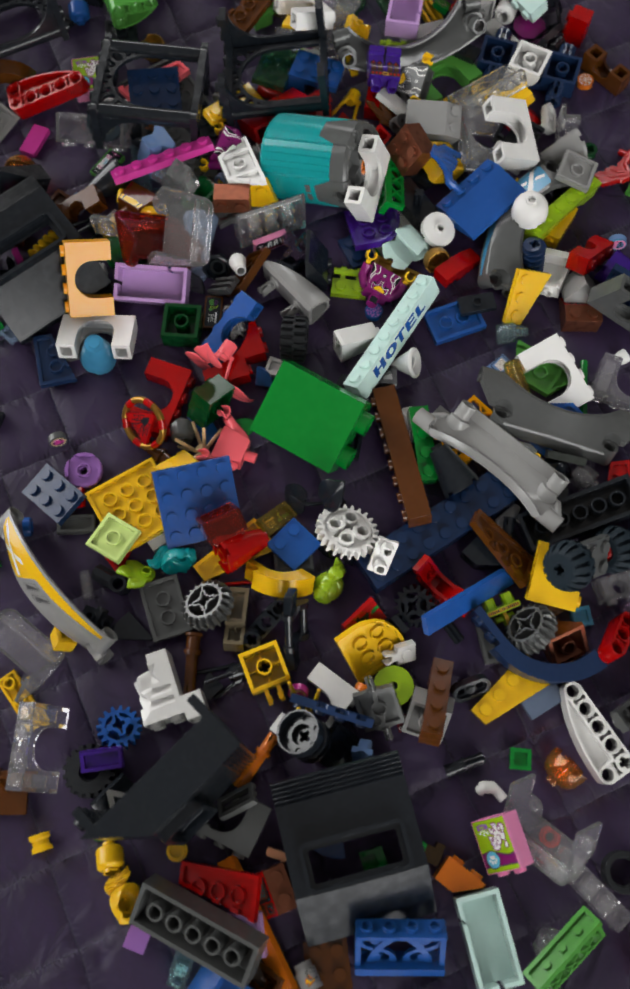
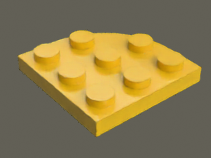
M382 619L359 621L333 638L356 680L361 683L364 682V677L368 676L369 678V675L373 676L386 667L382 660L388 657L385 658L381 654L382 651L394 650V644L405 641L394 625Z

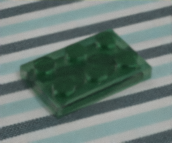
M281 50L262 54L252 76V83L284 92L297 52Z

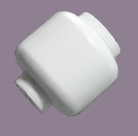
M510 0L500 1L494 12L495 19L502 25L510 24L517 13V10L512 7Z

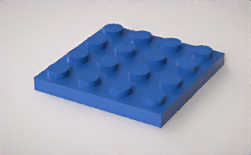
M228 455L151 472L168 549L213 539L220 535L235 533L243 527L230 457Z

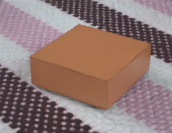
M268 846L266 856L286 862L284 851Z

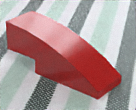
M466 249L436 267L433 277L446 288L453 281L460 280L480 264L481 257L473 249Z

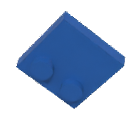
M293 517L268 542L267 547L294 571L321 545Z

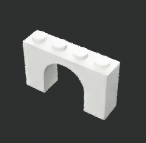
M273 0V10L278 15L291 14L290 26L296 31L318 29L315 0ZM322 1L326 30H333L336 21L335 11Z
M491 95L482 105L485 121L507 125L515 133L518 142H501L492 151L494 162L502 168L531 170L540 162L526 100Z
M362 134L358 152L365 164L363 187L348 185L344 204L357 221L373 223L391 156L379 135Z
M63 314L55 343L59 358H78L81 343L85 338L92 334L105 333L113 336L111 349L114 359H132L138 333L136 315L70 318L69 314Z
M557 333L523 351L514 358L523 374L546 363L556 364L565 371L568 379L565 392L548 403H574L577 407H580L594 399L592 387L584 381V373L580 368L576 367L574 356L572 353H568L565 348L566 343L561 336L559 337Z
M318 662L307 677V681L316 688H320L328 697L331 705L347 709L349 706L353 708L355 705L353 693L359 691ZM281 712L269 728L275 735L277 734L280 721L285 716L283 712ZM330 715L325 723L329 729L334 721H336L332 715Z

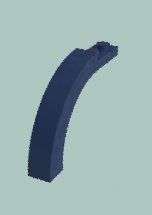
M481 606L470 613L473 624L478 628L480 627L485 633V639L495 646L489 651L493 657L511 672L525 679L543 684H565L591 677L608 666L599 658L598 652L595 649L588 651L579 659L569 663L553 664L535 660L515 648Z

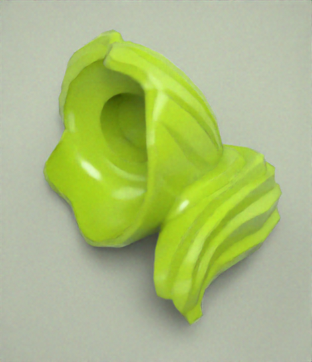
M338 557L335 558L334 565L328 571L318 575L314 582L313 598L319 603L328 604L336 600L343 591L344 581L342 578L346 573V568Z

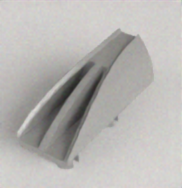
M269 260L264 262V277L268 281L258 287L257 290L259 294L262 293L264 298L276 289L285 298L290 306L280 312L282 318L284 315H296L299 313L301 316H307L309 325H312L330 307L329 301L331 299L302 275L279 263Z

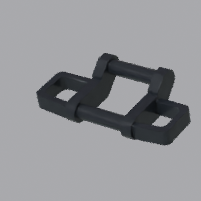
M288 588L284 596L282 612L285 630L283 651L285 653L287 670L293 671L297 670L300 663L299 643L308 640L310 637L307 622L309 600H297V588ZM299 611L300 630L293 633L292 621H294Z

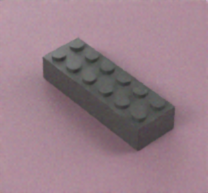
M157 873L142 883L129 919L130 924L241 989H245L254 978L269 936Z

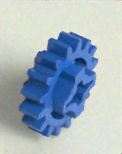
M119 705L118 710L111 707L110 713L104 711L105 718L99 717L98 722L100 725H96V730L99 732L97 737L98 740L102 739V746L107 744L108 747L123 745L128 750V744L136 745L135 738L140 739V731H142L141 717H137V711L135 710L130 713V707L128 706L123 710L122 705ZM117 724H118V726L122 729V733H121V731L117 728Z

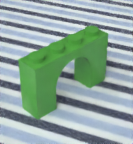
M449 56L434 63L432 66L428 65L435 72L433 79L439 76L451 77L466 92L471 91L470 87L474 84L480 85L483 74L475 64L472 65L454 56ZM431 83L426 100L442 101L443 96Z

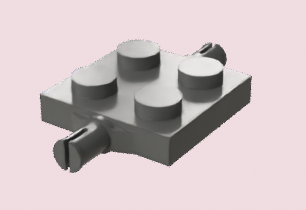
M369 675V679L366 676L364 681L367 689L353 693V700L358 713L374 719L372 729L366 727L364 729L365 733L382 730L385 740L389 741V738L392 740L394 736L391 728L394 725L405 722V716L393 682L375 686L372 675Z

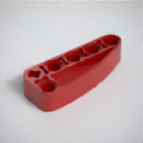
M53 71L34 75L8 86L7 97L9 107L20 119L24 120L86 94L90 89V84L79 71Z

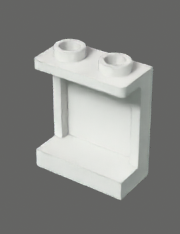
M546 248L543 272L552 275L542 289L541 295L558 298L570 272V269L565 268L570 252Z

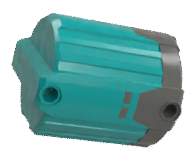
M283 112L275 116L265 130L261 143L259 165L264 176L268 177L278 199L348 209L344 204L348 185L363 187L365 180V164L358 152L362 134L379 135L374 125L366 120Z

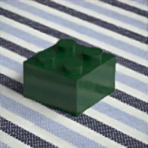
M165 303L161 328V338L164 346L193 348L200 346L204 317L201 305Z
M220 374L213 378H208L203 385L193 389L191 401L188 404L187 417L199 427L206 428L220 417L216 412L217 410L223 411L221 405H230L235 387Z

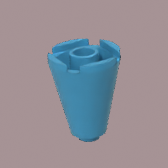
M89 335L85 339L80 352L82 366L86 371L97 375L110 372L117 360L113 357L111 343L99 335Z

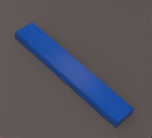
M502 567L421 616L423 633L428 636L513 585L514 580Z

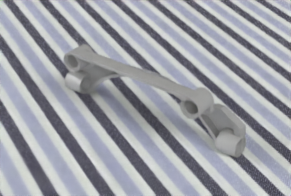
M462 400L456 410L450 415L447 412L429 413L423 407L416 412L412 422L431 437L459 450L490 471L517 496L530 515L549 531L554 533L565 520L562 517L561 502L557 497L569 484L570 480L479 411L472 403Z

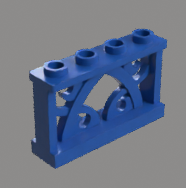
M355 919V976H445L447 942L445 920ZM394 941H407L414 947L406 951H393L386 946Z

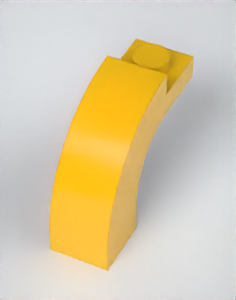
M254 559L246 562L244 578L252 583L251 588L257 592L279 598H284L288 588H297V598L313 593L315 576L302 568L290 572L271 570Z

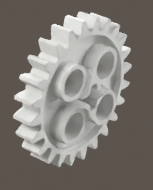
M346 504L336 512H329L324 509L322 514H319L315 524V533L318 534L316 539L322 540L320 545H327L326 551L333 550V556L339 553L340 559L346 555L348 560H351L352 556L358 560L360 555L365 558L367 553L371 554L379 538V530L376 529L377 524L372 523L373 518H367V512L362 514L360 513L361 508L356 511L353 505L349 509Z

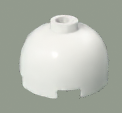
M526 191L520 194L512 206V220H515L520 228H537L538 225L547 219L549 212L548 201L537 191Z

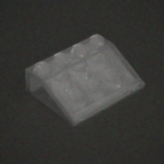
M302 193L235 215L233 228L240 248L253 245V240L282 229L290 233L305 228V195Z

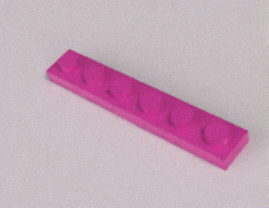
M209 136L200 137L196 141L183 143L179 147L166 149L162 153L149 155L142 160H135L126 166H118L110 171L115 185H119L214 151L215 148Z

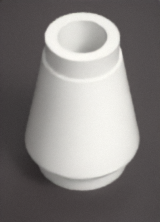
M234 253L229 258V266L238 276H243L246 273V258L240 253Z

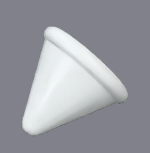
M415 347L410 348V350L394 359L390 366L396 367L397 370L410 375L412 378H417L421 372V356L418 349Z

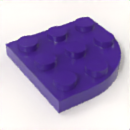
M377 206L373 223L357 221L350 211H344V218L355 251L382 247V244L391 241L397 235L395 229L400 227L398 210L391 207L382 215L378 213Z

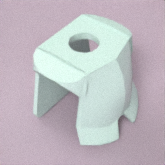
M412 225L396 228L395 232L397 235L395 240L382 244L384 259L391 258L393 260L391 267L395 269L405 270L411 262L423 259L425 253L429 250V244L425 242L424 238Z

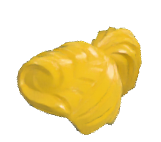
M129 865L121 872L111 875L104 887L106 894L110 896L111 911L121 925L129 924V919L140 891V887L136 883H127L131 874Z

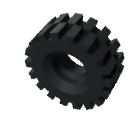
M98 744L81 745L79 749H74L71 752V757L68 756L65 761L68 762L67 765H63V770H65L63 779L67 782L65 786L71 789L70 792L72 794L78 795L77 797L86 799L96 798L117 778V772L120 773V769L99 771L97 777L92 780L86 779L83 773H81L79 751L104 748V746Z

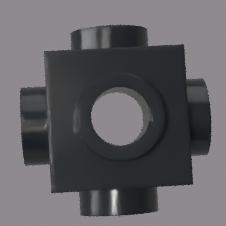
M86 605L82 612L100 630L104 627L110 628L114 621V618L108 615L109 611L100 606L96 609Z

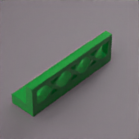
M391 157L378 202V213L382 215L386 213L389 207L403 211L405 208L404 176L400 174ZM392 171L397 174V178L392 174ZM392 184H395V186L398 188V191L395 190ZM392 197H395L399 203L392 201Z

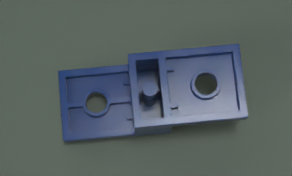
M299 49L294 62L267 54L258 74L257 84L261 80H267L282 92L294 87L304 94L308 85L319 88L317 62H320V55ZM328 58L329 92L336 94L346 68L340 61Z

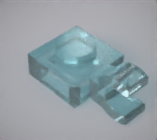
M514 322L496 325L497 344L516 342L517 336L528 335V327L525 328V325L516 326Z

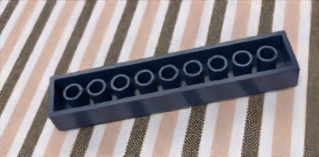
M488 471L480 476L478 480L472 481L473 484L455 495L452 494L449 498L430 508L432 523L408 528V524H405L385 537L399 542L386 575L376 574L373 571L367 570L372 553H367L365 558L360 555L359 559H355L354 562L377 594L413 571L412 568L424 554L433 558L473 532L474 530L469 523L474 512L478 509H481L493 519L520 500L503 482Z

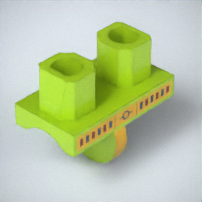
M510 591L499 594L502 602L500 606H496L493 598L482 603L484 611L490 618L499 615V617L494 618L496 624L503 622L505 626H508L510 618H512L511 615L515 614L513 611L506 613V611L521 605L519 600L514 599Z

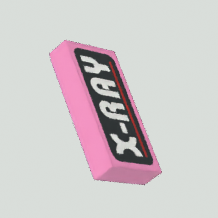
M282 229L253 240V251L264 247L272 250L284 245L282 236L284 242L288 244L286 230Z

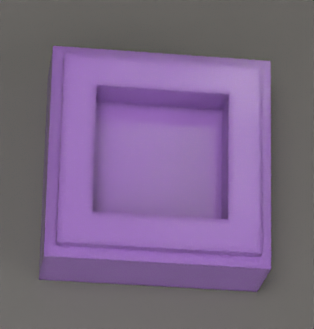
M131 924L122 947L143 955L151 935Z

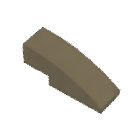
M230 587L235 601L233 602L234 608L230 609L232 615H227L223 648L224 651L244 652L243 636L247 628L250 588Z

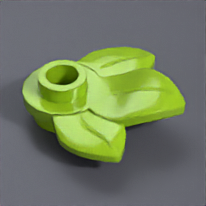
M126 560V565H121L116 570L117 574L129 578L127 588L131 589L144 587L146 583L152 582L156 575L154 569L144 566L136 560Z

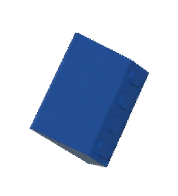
M487 159L459 184L462 187V191L459 194L452 190L435 206L438 212L444 213L451 219L455 229L474 241L513 206L515 199L520 194L526 192V190L500 165Z

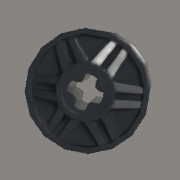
M296 709L287 713L277 728L276 735L280 747L303 763L312 764L320 761L331 748L332 736L330 729L324 722L307 710Z

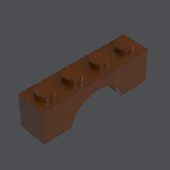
M433 658L418 738L419 743L436 747L440 745L444 732L453 661Z

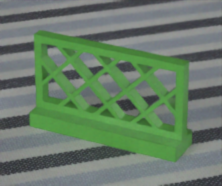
M583 905L522 974L535 989H558L606 936L601 927L603 925L602 922Z

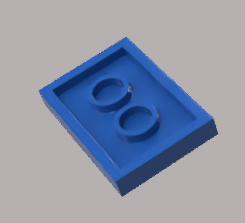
M457 301L431 309L423 316L436 346L482 331L487 327L481 313L461 317Z

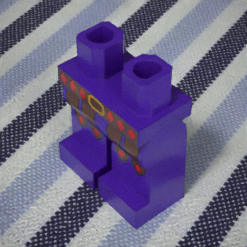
M369 45L366 64L367 86H370L371 92H379L382 87L387 88L388 94H395L401 78L400 57L402 48L386 47L384 54V46Z

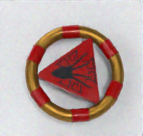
M143 396L130 398L122 410V424L127 436L133 444L144 450L158 448L164 442L167 429L162 411L149 398ZM136 403H142L153 412H133L130 409ZM130 422L136 430L137 434L139 435L140 439L132 431ZM158 425V438L149 443L153 427Z

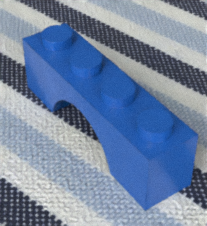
M241 290L234 297L231 306L224 311L223 317L214 325L212 332L201 345L208 343L215 354L225 339L229 340L230 332L235 325L242 321L254 322L264 309V306Z

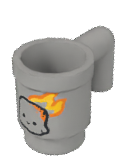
M310 959L294 967L296 971L294 978L300 989H317L324 985L315 965L312 964Z

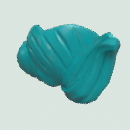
M162 545L154 554L153 559H147V563L151 568H161L166 574L173 575L178 572L186 573L197 561V556L194 548L177 547L168 549L167 545Z

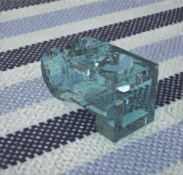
M176 951L166 985L176 989H185L194 960Z

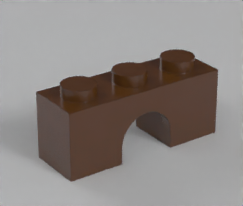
M594 44L584 52L580 68L590 74L614 96H617L627 88L630 81V70L621 63L614 69H611L606 62L608 53L599 45Z
M94 184L85 187V189L57 204L71 224L78 222V214L83 209L87 210L94 217L108 209L102 191Z

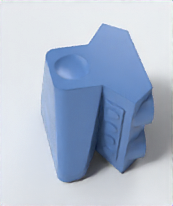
M154 125L153 133L142 137L137 159L142 160L149 155L162 153L169 148H176V143L164 127ZM161 170L149 173L148 175L152 180H156L160 177Z

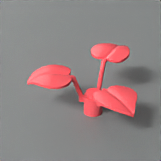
M225 339L215 354L209 344L205 343L194 348L196 353L186 351L185 355L203 370L211 368L208 365L209 363L217 368H221L222 364L218 358L223 362L229 360L224 377L228 381L230 368L235 359L232 355L238 347L232 341ZM234 386L235 390L232 396L234 399L246 403L254 401V399L248 398L238 387Z

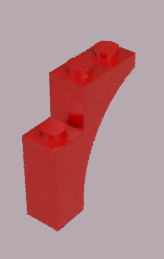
M255 321L248 322L245 340L233 355L235 359L230 368L228 382L234 386L251 382L250 375L253 374L251 365L267 360L266 353L269 350L266 342H262L263 332L261 327H257ZM229 360L221 363V368L212 367L203 370L205 381L217 374L224 378Z

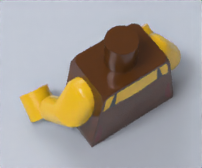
M131 181L125 189L120 188L118 190L116 200L119 211H117V215L121 220L130 217L136 222H140L145 218L156 217L159 222L167 223L169 215L159 209L158 195L134 181Z

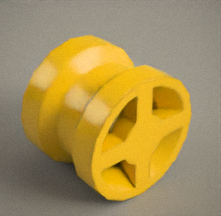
M50 831L28 837L33 847L31 850L32 855L54 848L53 843L49 840Z

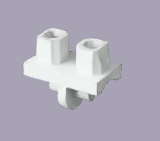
M379 535L368 562L367 570L373 571L376 574L386 575L399 542Z

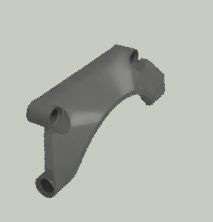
M482 366L479 370L477 382H480L488 404L493 406V413L490 419L515 438L567 454L584 457L603 466L610 464L618 452V446L625 447L630 442V412L619 409L606 414H584L569 411L534 396L504 372Z

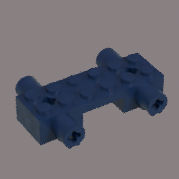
M501 27L497 29L495 36L487 34L485 36L477 61V67L483 73L480 81L482 86L495 89L498 81L518 85L510 78L507 71L508 64L518 42L511 41L512 32L509 28ZM566 42L560 46L558 52L553 51L538 82L535 85L527 86L530 89L546 92L544 103L550 102L554 108L560 106L562 97L571 98L583 58L574 56L576 52L574 44Z

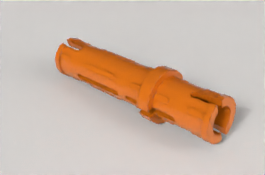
M271 731L268 732L261 745L255 748L256 752L254 755L256 760H253V763H250V766H247V769L241 772V776L233 783L235 787L240 788L249 783L265 759H269L271 756L270 752L278 742L277 736Z

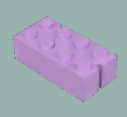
M390 0L384 36L417 40L424 0Z
M115 262L114 279L122 282V285L114 283V300L153 305H165V303L189 304L191 271L188 268L171 267L170 269L168 266Z

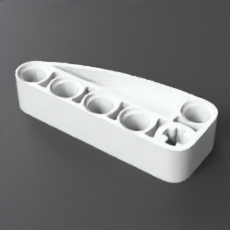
M575 681L562 684L559 687L560 705L568 732L578 754L597 783L603 785L616 783L630 772L629 751L581 685ZM568 686L574 690L573 697L567 694ZM581 703L587 708L585 715L579 710ZM594 721L599 724L598 732H595L592 728ZM607 739L612 743L611 750H608L605 746ZM620 759L624 760V763H622L623 767L619 765L621 763ZM604 769L609 773V778L606 781L602 777Z

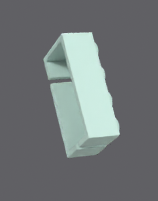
M492 886L453 896L457 917L461 920L459 924L476 989H501L496 981H500V984L505 989L524 985L525 981L499 888Z

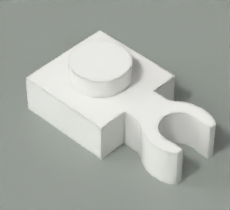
M410 639L394 644V650L382 651L381 654L385 658L388 657L382 660L383 664L389 666L395 662L399 666L415 661L416 643Z

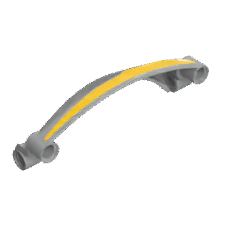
M9 507L0 517V536L6 544L12 570L22 590L51 624L87 649L99 665L105 664L114 656L110 647L118 640L116 633L109 627H104L100 630L55 584L29 548L17 526L24 519V515L17 508Z

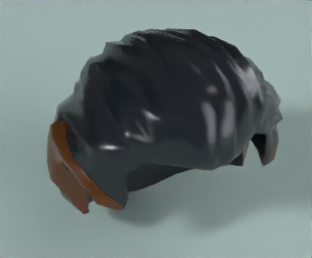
M138 123L131 130L132 135L129 134L132 144L139 148L142 137L153 133L154 125Z

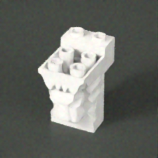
M166 648L146 654L149 671L138 676L137 681L134 682L143 707L141 716L144 727L156 732L165 729L166 724H179L186 721V718L192 724H196L202 716L188 703L187 699L194 694L210 710L204 692L201 689H197L183 694L172 655Z

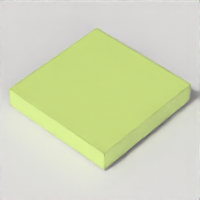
M108 512L85 544L119 565L141 535V531Z

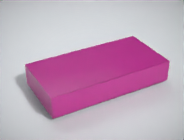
M34 124L19 149L20 153L36 158L51 133L50 129Z

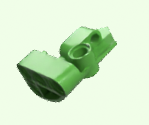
M102 0L106 3L112 23L116 29L128 28L139 23L150 15L158 5L157 0Z

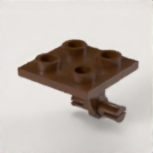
M0 768V815H27L30 771L3 770Z

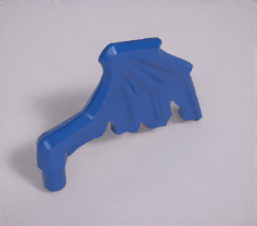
M433 144L430 151L431 158L436 160L442 169L446 186L459 194L462 191V187L454 181L453 171L458 164L457 159L461 157V153L446 146V144L439 146Z

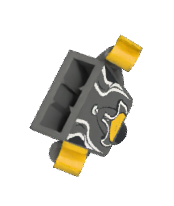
M426 52L421 60L410 64V66L403 67L396 91L400 93V98L406 104L408 99L426 100L435 73L428 66L433 65V62H431V58L434 57L433 54Z

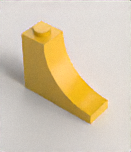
M538 540L524 598L529 601L575 612L576 608H579L582 597L579 596L580 592L561 591L552 586L551 582H548L546 579L547 575L543 571V560L550 543Z

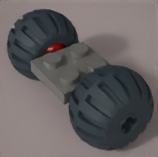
M606 525L597 529L591 535V538L580 543L572 540L557 542L548 549L543 560V571L547 575L546 579L548 582H551L552 586L561 591L575 592L585 588L596 577L606 573L617 574L627 571L630 568V531L619 525Z

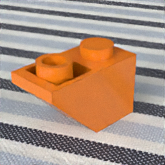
M455 854L453 857L446 855L432 876L453 893L481 889L486 885L481 881L483 876L474 869L468 871L463 867L465 862Z

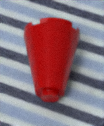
M261 529L220 535L212 539V548L215 556L218 555L221 560L218 563L226 574H230L268 546L269 537Z

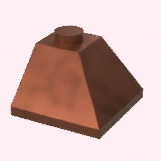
M557 620L558 624L556 626L558 630L554 632L556 637L550 640L552 644L545 646L546 650L542 649L549 663L562 664L579 659L590 651L584 624L582 622Z

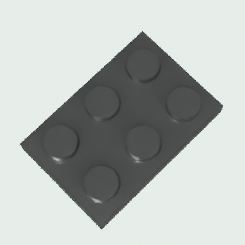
M177 574L146 583L144 587L139 588L154 643L193 631V628L184 620L181 611L183 608L181 603L185 600Z

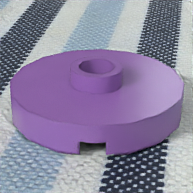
M77 453L66 462L64 468L65 477L76 488L90 489L102 479L103 465L92 453ZM83 470H88L86 474H82Z

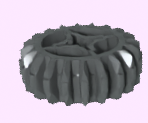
M208 579L207 582L201 581L199 586L195 584V588L189 590L190 594L184 596L186 601L181 603L183 607L181 611L187 624L199 632L201 630L207 632L209 628L214 630L216 625L221 626L223 620L227 621V615H232L230 609L234 608L233 602L235 600L232 591L225 583L217 579L214 581Z
M529 603L528 606L523 605L521 610H517L515 615H511L512 619L509 621V625L504 628L506 631L504 636L523 654L532 656L534 653L539 654L541 649L546 650L545 646L547 644H552L550 640L556 637L554 632L558 630L556 626L558 622L554 613L547 606L539 603Z

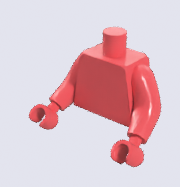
M221 405L223 411L217 410L216 414L220 417L223 416L225 425L211 455L207 448H202L198 450L202 455L197 456L196 460L202 461L228 455L232 471L241 469L244 461L255 464L258 453L250 451L251 441L249 436L230 414V406Z

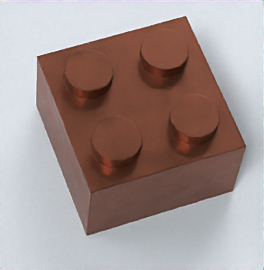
M409 123L401 128L386 149L402 176L416 175L430 160V151L433 145L420 123Z

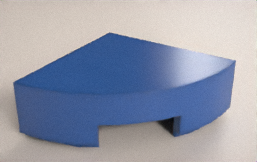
M257 366L255 385L270 387L274 380L265 368Z

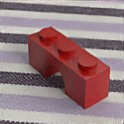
M598 235L592 236L587 240L585 248L577 246L570 251L565 268L585 276L597 266L602 265L604 261L611 258L614 252L612 249L614 242Z

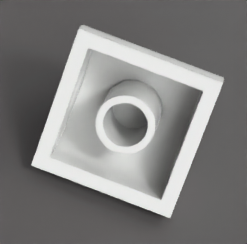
M521 40L508 64L507 71L510 78L517 84L523 82L526 86L535 85L553 51Z

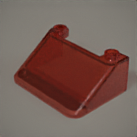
M118 210L115 212L122 259L126 265L135 267L139 259L171 261L173 263L172 267H183L190 270L198 244L177 219L170 216Z

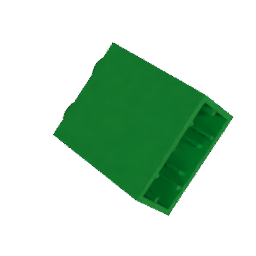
M283 360L250 430L323 471L332 473L337 471L339 467L344 470L349 468L357 453V450L350 447L357 433L362 436L366 435L375 416L368 413L372 403L294 361Z

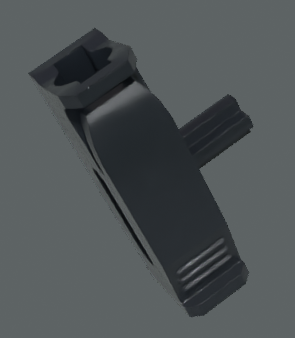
M405 176V208L400 212L421 233L420 229L423 219L430 213L438 211L424 194V189H420L409 176ZM392 184L395 190L398 191V188L395 186V184ZM392 197L394 202L399 203L395 197Z

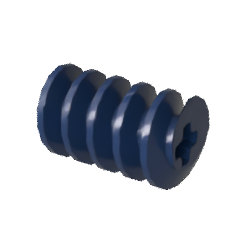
M529 237L523 242L524 269L543 272L546 243L538 237Z

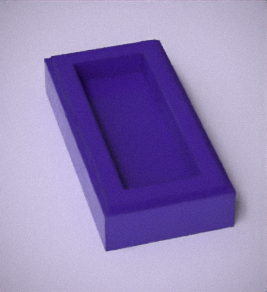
M123 745L79 751L81 773L125 767Z

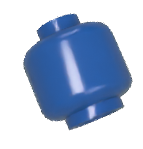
M71 0L68 3L70 20L74 21L77 25H84L89 21L90 12L86 1Z

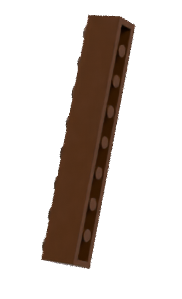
M395 385L372 389L373 397H370L372 408L376 407L377 412H374L376 423L381 425V428H378L380 438L385 440L383 444L384 453L389 455L390 458L387 460L389 471L394 473V476H392L394 488L397 487L399 493H396L398 504L403 506V510H401L403 522L407 521L408 528L432 523L431 510Z

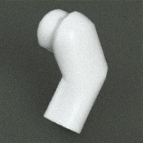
M482 780L475 787V791L479 796L493 794L500 803L508 796L494 781Z

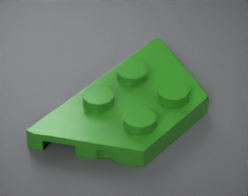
M519 340L516 345V356L531 348V346ZM515 361L514 379L544 397L552 395L568 384L565 371L556 364H542L523 374Z

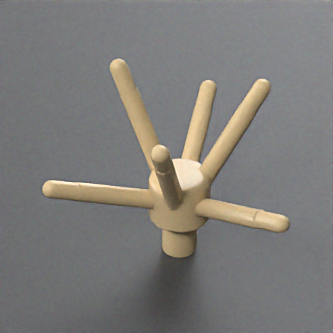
M192 421L191 424L199 445L194 448L177 438L174 441L182 445H177L178 448L195 452L196 455L193 458L196 459L197 456L202 455L198 450L202 448L209 450L210 446L221 434L223 428H220L206 445V428H202L201 441L196 424Z

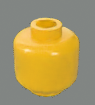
M105 841L95 851L97 871L103 873L104 876L116 874L124 867L123 846L115 843V841Z

